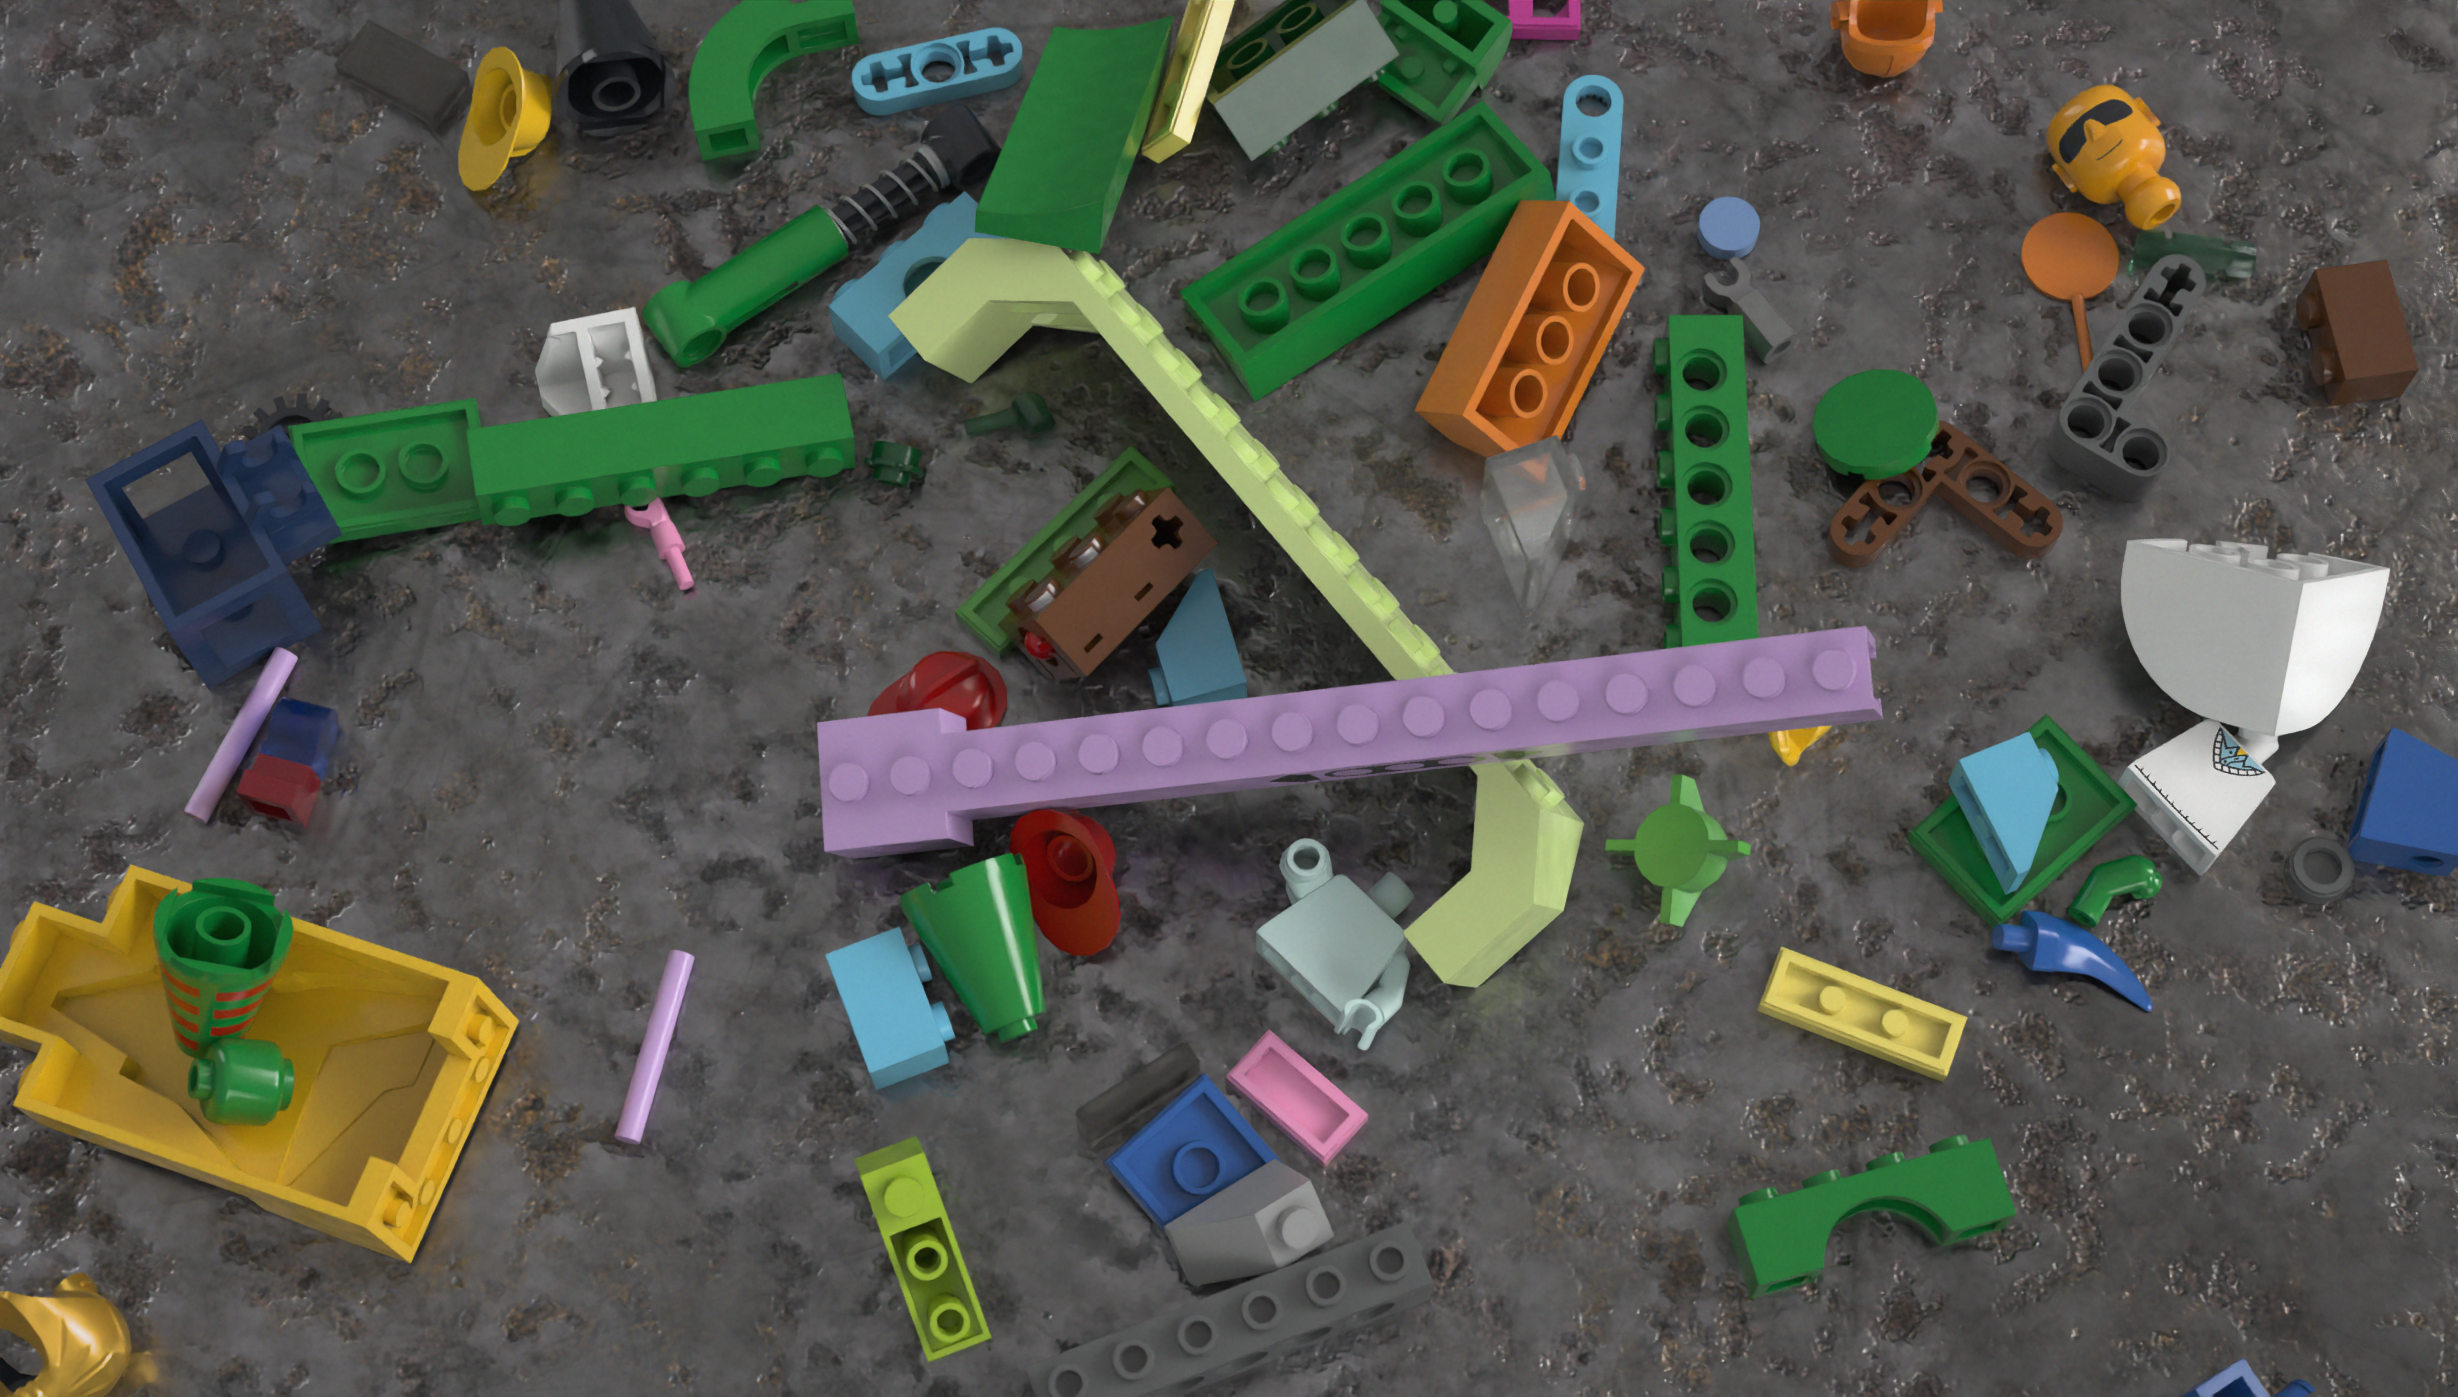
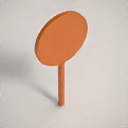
M2056 213L2041 219L2028 231L2021 248V263L2025 275L2036 289L2053 299L2072 302L2084 373L2094 358L2084 301L2095 298L2110 286L2118 270L2119 252L2112 235L2096 220L2078 213Z

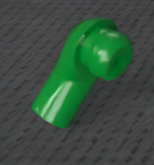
M2136 854L2097 864L2091 870L2067 912L2078 923L2091 928L2096 927L2114 896L2130 892L2135 899H2150L2161 889L2162 875L2158 870L2154 869L2152 860Z

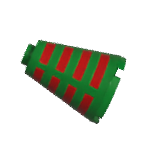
M206 878L193 881L192 891L177 896V887L163 898L154 915L153 940L175 1042L182 1052L192 1058L203 1059L209 1045L218 1038H245L291 948L293 924L286 907L284 915H282L274 906L275 896L255 884L238 879Z

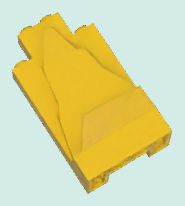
M130 865L122 883L113 889L108 898L107 914L102 923L35 901L33 902L25 920L21 921L14 929L10 940V950L0 968V1040L38 1053L34 1062L25 1068L20 1077L18 1095L13 1106L45 1127L247 1196L268 1212L411 1264L519 1022L478 977L291 917L293 924L291 948L245 1036V1039L274 1042L279 1046L283 1058L291 1059L294 1068V1088L291 1102L285 1111H278L275 1118L266 1126L217 1124L208 1121L204 1117L199 1099H191L189 1097L188 1074L194 1058L182 1052L175 1042L153 940L154 915L160 902L177 887V896L192 891V884Z

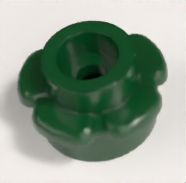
M875 441L871 458H864V464L867 467L875 468L873 480L885 485L909 488L911 478L919 479L924 476L923 470L920 469L923 452L910 446L888 441Z

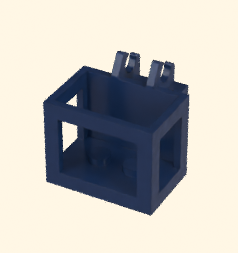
M201 419L86 479L89 488L169 634L209 690L266 660L271 656L275 647L286 649L322 629L287 564L343 534L281 425L245 443L242 440L229 442L224 445L221 451ZM192 452L211 484L143 519L122 487Z

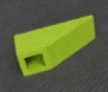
M916 1135L855 1158L859 1175L928 1362L992 1338L918 1136Z

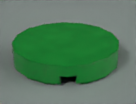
M1870 369L1847 376L1828 389L1815 408L1812 428L1821 458L1836 472L1849 476L1848 471L1855 474H1863L1864 479L1882 480L1905 473L1925 459L1932 449L1931 441L1934 439L1936 432L1938 435L1940 420L1932 392L1917 377L1898 370Z

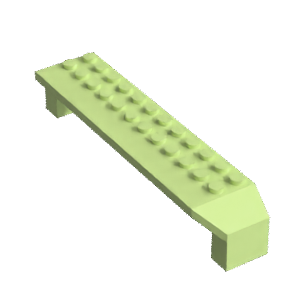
M968 238L888 315L925 361L971 384L1033 325L1101 334L1396 681L1457 674L1439 655L1441 652L1436 644L1420 627L1412 624L1400 610V604L1393 594L1377 578L1369 574L1358 561L1360 558L1355 550L1339 533L1334 530L1332 531L1318 514L1320 511L1313 501L1297 485L1289 481L1279 469L1280 464L1257 439L1252 438L1240 424L1241 419L1232 407L1209 388L1201 378L1202 373L1181 350L1172 345L1162 333L1164 330L1158 321L1142 305L1135 302L1124 289L1126 287L1124 282L1103 260L1100 259L1096 262L1085 251L1074 250L1072 252L1067 248L1017 239ZM1530 759L1469 765L1478 776L1471 871L1402 932L1445 984L1479 987L1564 911L1584 822L1564 800L1563 792L1554 781L1540 768L1537 769Z

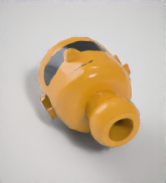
M2111 84L2093 86L2069 100L2052 118L2046 132L2048 151L2056 162L2051 167L2072 193L2078 190L2086 199L2101 205L2117 203L2122 200L2125 204V215L2128 221L2133 226L2143 230H2151L2160 226L2173 216L2181 205L2179 187L2171 179L2162 177L2157 173L2166 155L2164 138L2157 128L2161 122L2140 96L2134 100L2125 90Z

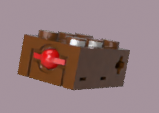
M1169 487L1143 491L1142 488H1139L1125 497L1121 492L1113 495L1094 513L1092 518L1098 524L1082 540L1076 535L1056 550L1049 559L1054 568L1039 583L1034 579L1029 580L1007 600L1005 605L1011 611L997 625L1047 679L1087 677L1218 544L1215 538Z

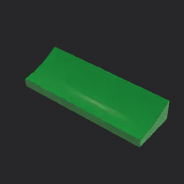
M1174 15L1135 26L1116 29L1087 30L1054 26L976 209L975 232L1100 254L1169 64Z
M1481 101L1179 292L1187 310L1214 343L1255 403L1493 252L1520 200L1556 201L1550 173L1484 101Z

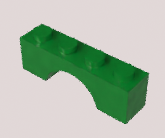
M1957 1135L1930 1145L1928 1147L1930 1154L1906 1160L1903 1152L1891 1153L1866 1163L1867 1171L1842 1178L1840 1170H1830L1803 1180L1802 1185L1804 1189L1779 1195L1776 1187H1769L1740 1197L1738 1199L1740 1206L1733 1208L1726 1226L1750 1299L1815 1282L1824 1268L1825 1249L1830 1232L1846 1219L1861 1213L1882 1211L1907 1217L1922 1226L1941 1247L2005 1229L2017 1213L1990 1138L1969 1143L1967 1135Z

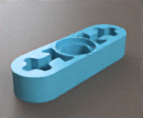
M994 27L872 54L861 59L852 72L855 99L857 104L867 113L883 116L1004 89L1015 84L1023 73L1022 45L1019 38L1013 32L1004 28ZM999 51L1002 58H1004V64L993 66L988 53ZM964 56H970V63L973 67V73L971 74L965 73ZM937 60L946 61L955 68V72L951 78L944 82H930L921 74L924 67L930 62ZM911 69L913 87L907 88L903 70ZM884 77L888 90L876 93L872 79Z

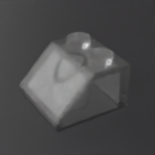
M1558 435L1486 458L1478 510L1523 618L1536 613L1571 541L1575 517L1580 515V493L1586 488L1584 473L1577 456L1574 453L1566 455Z

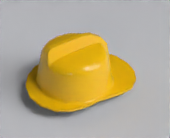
M503 46L492 48L483 57L479 65L473 87L472 103L461 137L458 153L459 174L463 184L472 191L486 190L494 184L506 168L509 158L524 156L536 148L544 139L550 125L553 90L551 78L547 75L534 73L531 70L522 68L515 53Z

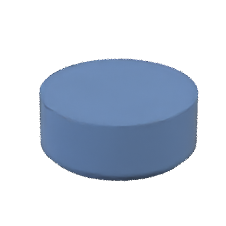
M1720 197L1708 203L1702 210L1697 227V238L1701 247L1709 255L1717 259L1730 260L1734 256L1740 259L1754 248L1760 230V219L1756 210L1748 202L1737 197Z

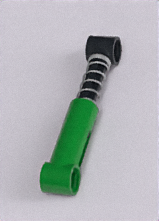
M953 106L941 112L926 126L921 135L920 142L922 146L916 148L912 159L902 157L899 161V167L893 171L881 170L878 180L871 185L860 183L858 193L850 198L840 196L838 205L831 210L825 207L821 208L819 205L812 206L694 282L679 281L662 288L646 303L642 311V319L679 367L694 366L714 354L723 344L727 333L849 256L847 242L851 240L854 244H857L856 236L871 227L874 231H877L875 224L891 214L894 218H897L898 214L896 211L908 203L913 202L914 205H918L916 198L930 189L938 192V188H945L946 185L950 187L955 186L957 190L965 191L985 182L993 172L1002 150L968 106Z

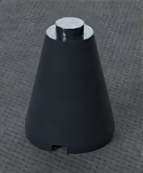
M559 0L554 98L560 116L567 123L568 118L579 123L582 132L594 136L608 137L625 135L649 125L647 116L656 111L660 106H662L664 113L672 104L676 94L674 72L668 59L629 0Z

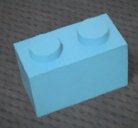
M899 926L825 954L875 1090L950 1063L944 1042L954 1039L955 1035L942 1001L930 1005L921 983L933 978L919 942L907 947Z

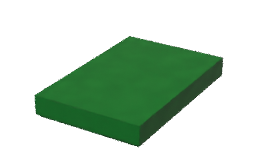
M476 398L288 426L290 442L343 534L326 544L481 520L475 496L466 430L481 428Z
M2047 713L2024 733L2030 732L2037 748H2044L2051 755L2058 771L2059 781L2057 786L2059 789L2030 870L2016 891L2005 895L1954 794L1914 827L1906 837V840L1993 929L1997 924H2006L2127 818L2138 805Z

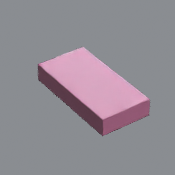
M1270 1029L1225 1076V1083L1323 1168L1328 1165L1368 1120V1114Z

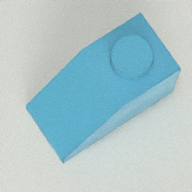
M1210 568L1200 571L1155 644L1157 667L1148 669L1147 673L1156 706L1168 704V707L1247 698V680L1213 570Z
M2030 732L1959 759L1948 780L2005 895L2016 891L2029 872L2059 789L2057 786L2059 781L2058 771L2051 755L2046 749L2037 748Z

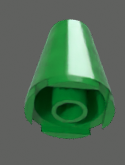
M1013 853L1005 854L949 873V878L935 885L937 890L932 891L930 883L927 882L898 898L902 911L984 1035L997 1032L1001 1043H1004L1038 1029L1034 1018L1045 1013L1046 1008L1027 871L1021 853L1013 856Z

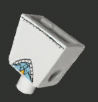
M2208 718L2135 760L2127 767L2117 784L2138 804L2135 811L2199 876H2202L2276 784L2273 776L2261 764L2279 749L2278 741L2275 743H2263L2247 740L2238 736V733L2232 736L2218 721Z

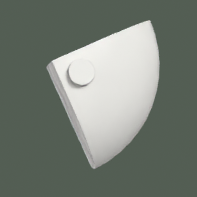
M2138 539L2127 541L2121 577V603L2126 630L2133 649L2145 670L2156 684L2173 700L2201 716L2239 727L2238 736L2244 739L2263 743H2275L2280 735L2305 730L2322 721L2345 696L2357 676L2373 640L2384 602L2390 572L2389 568L2309 552L2308 556L2283 553L2277 554L2276 560L2266 559L2268 546L2216 541V546L2192 544L2189 545V550L2186 551L2187 541L2184 539Z

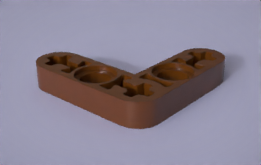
M1940 420L1938 435L1936 432L1931 444L1932 446L1937 442L1942 444L1946 448L1943 456L1936 455L1924 467L1922 475L1916 468L1912 467L1905 473L1882 480L1867 479L1836 512L1826 535L1828 552L1836 562L1853 568L1867 566L1876 560L1929 500L1937 494L2011 553L2020 558L2033 560L2044 557L2052 551L2063 530V518L2060 510L2052 501L1955 426ZM1977 476L1987 477L1998 486L1999 498L1992 502H1979L1968 493L1966 482ZM1886 481H1899L1910 489L1912 501L1900 507L1891 506L1881 499L1878 487ZM2009 499H2015L2017 503L2013 511L2009 510L2005 519L2000 518L1998 515L2003 512ZM1868 512H1870L1876 520L1871 525L1865 542L1859 540L1853 545L1846 543L1844 538L1847 530L1851 532L1857 530L1866 520ZM2034 518L2040 520L2044 524L2040 533L2035 532L2028 537L2020 531L2024 522L2028 524Z

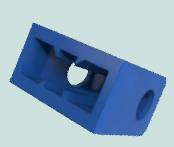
M2392 727L2374 749L2345 845L2352 859L2436 876H2448L2458 866V760L2404 731Z

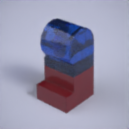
M286 696L278 702L271 716L267 738L261 744L252 770L245 769L236 791L252 814L306 828L337 738L339 724L336 710Z

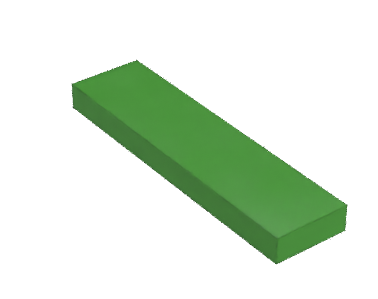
M1130 445L954 611L956 620L1001 660L1016 646L997 625L1011 611L1005 604L1012 594L1031 579L1039 583L1054 568L1049 559L1056 550L1076 535L1082 540L1098 524L1092 518L1094 513L1113 495L1121 492L1125 497L1139 488H1142L1143 491L1163 487H1169L1175 494V483Z

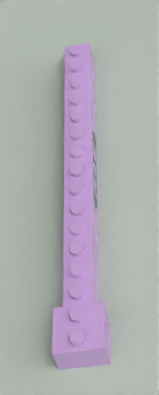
M1866 626L969 731H967L966 718L941 708L817 722L824 852L850 859L974 846L972 820L1025 815L1035 809L1052 808L1061 811L1883 720L1881 699H1876L1873 696L1870 659H1877L1875 638Z

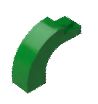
M744 0L728 11L713 26L697 51L689 79L690 111L703 161L761 149L754 115L755 96L764 78L775 67L794 57L860 44L852 0H807L791 4L790 0Z

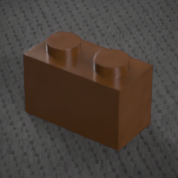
M2388 260L2314 270L2302 293L2297 297L2296 314L2301 329L2308 330L2313 346L2311 355L2313 378L2317 385L2324 386L2329 406L2401 397L2419 369Z

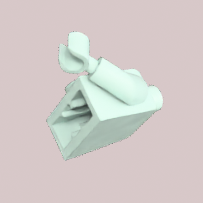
M1309 838L1299 839L1282 853L1279 864L1281 873L1286 880V892L1292 906L1272 918L1256 931V951L1335 1026L1334 1031L1337 1034L1340 1032L1345 1034L1351 1027L1359 1030L1363 1035L1358 1043V1048L1367 1050L1377 1030L1402 1006L1410 963L1404 953L1407 938L1402 933L1404 930L1394 919L1415 898L1409 887L1391 872H1387L1368 892L1364 893L1346 875H1333L1330 855L1324 845Z

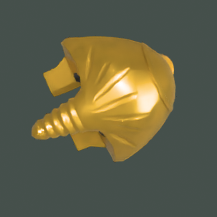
M75 1273L65 1278L56 1287L53 1295L54 1298L31 1297L9 1291H0V1329L10 1331L28 1341L39 1353L43 1364L40 1373L33 1376L19 1373L0 1356V1397H104L113 1389L122 1373L126 1372L131 1359L130 1353L132 1348L128 1325L119 1309L109 1300L97 1294V1286L88 1274Z

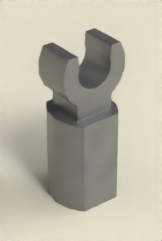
M1734 256L1729 260L1726 271L1735 284L1731 286L1721 285L1709 272L1703 277L1702 292L1710 303L1719 307H1725L1728 310L1727 315H1743L1744 339L1761 360L1769 364L1789 351L1795 344L1798 336L1761 289L1752 288L1749 284L1751 276L1749 268L1742 260Z

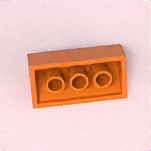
M1520 200L1414 411L1453 443L1526 476L1541 479L1645 267L1570 201Z

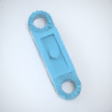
M1585 75L1574 80L1567 87L1564 94L1555 197L1556 201H1570L1614 240L1623 95L1619 87L1610 79L1600 75ZM1594 94L1597 99L1602 97V101L1604 103L1607 102L1609 110L1604 115L1590 117L1579 111L1576 102L1578 103L1580 98H1586V95H1589L1590 98Z

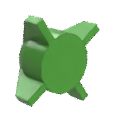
M1672 775L1670 804L1660 806L1646 816L1637 830L1635 840L1606 839L1605 851L1617 855L1635 857V862L1641 874L1652 884L1662 887L1659 923L1671 927H1683L1702 890L1720 878L1728 862L1750 856L1751 844L1740 840H1727L1720 823L1704 811L1695 779L1685 775Z

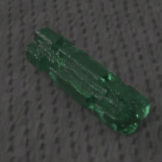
M2140 229L2133 247L2134 261L2141 265L2154 266L2155 263L2165 256L2184 255L2196 261L2204 273L2216 275L2217 269H2223L2225 276L2248 278L2251 276L2256 265L2257 256L2256 245L2251 242L2231 240L2229 246L2223 245L2222 238L2173 232L2172 238L2165 237V231L2154 229Z

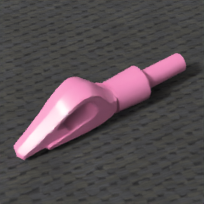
M657 497L648 504V508L645 511H635L634 506L624 505V513L629 522L638 527L651 530L650 533L659 558L667 559L679 589L685 590L692 587L694 581L682 556L685 545L674 523L671 522L662 499Z

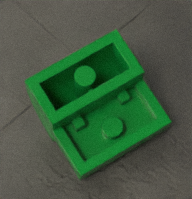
M1381 0L1379 4L1382 11L1377 16V20L1400 55L1387 63L1388 68L1386 72L1373 83L1440 128L1454 118L1476 88L1482 91L1487 85L1509 45L1513 30L1512 21L1482 0Z

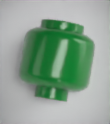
M218 1038L209 1045L203 1059H193L188 1074L189 1097L191 1099H199L204 1117L208 1121L217 1124L266 1126L275 1118L278 1111H285L288 1108L294 1088V1068L291 1059L283 1058L279 1046L267 1040Z

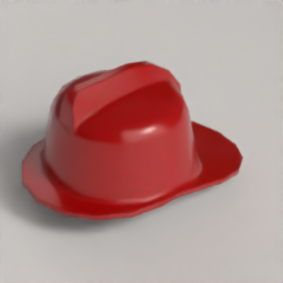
M938 651L923 657L908 673L887 687L872 702L867 716L941 708L966 718L967 731L995 728L1000 723L1007 707V689L999 671L984 658L967 652Z
M1052 808L1035 809L1020 817L1010 834L1009 851L1013 853V856L1021 853L1027 871L1032 913L1044 936L1058 949L1074 956L1094 955L1108 947L1118 932L1121 915L1117 891L1111 877L1115 870L1116 850L1109 833L1103 825L1092 817L1081 814L1077 809L1065 810L1063 812Z

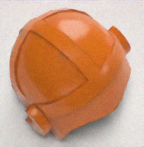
M1942 0L1833 1L1830 8L1831 30L1839 31L1843 55L1854 68L1865 74L1882 78L1896 77L1915 66L1932 45L1935 32V13H1943Z

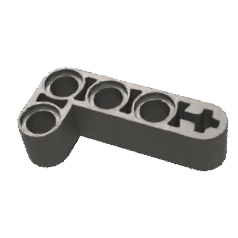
M2168 255L2154 264L2062 405L2047 439L2048 452L2056 463L2109 495L2125 502H2137L2147 498L2156 487L2171 456L2170 445L2165 436L2128 413L2188 322L2206 285L2205 273L2201 266L2192 258L2184 255ZM2167 291L2175 294L2168 309L2158 303ZM2131 334L2144 335L2152 344L2139 343L2132 338ZM2100 380L2116 382L2123 391L2107 389ZM2079 426L2085 428L2091 433L2093 438L2084 439L2078 437L2069 427ZM2133 457L2145 464L2147 470L2131 468L2124 458Z

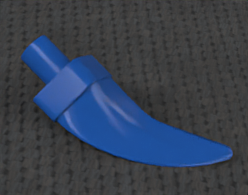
M2024 910L2021 915L2020 926L1997 924L1994 927L1992 933L1994 949L2017 952L2029 970L2087 974L2101 980L2144 1010L2152 1011L2153 1004L2148 994L2124 961L2097 937L2076 924L2048 915L2045 912Z

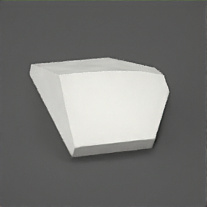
M635 307L551 323L535 374L542 405L552 417L657 401L652 365Z

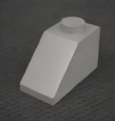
M1277 1159L1271 1160L1163 1226L1185 1276L1193 1286L1274 1272L1286 1267L1335 1236L1311 1180Z

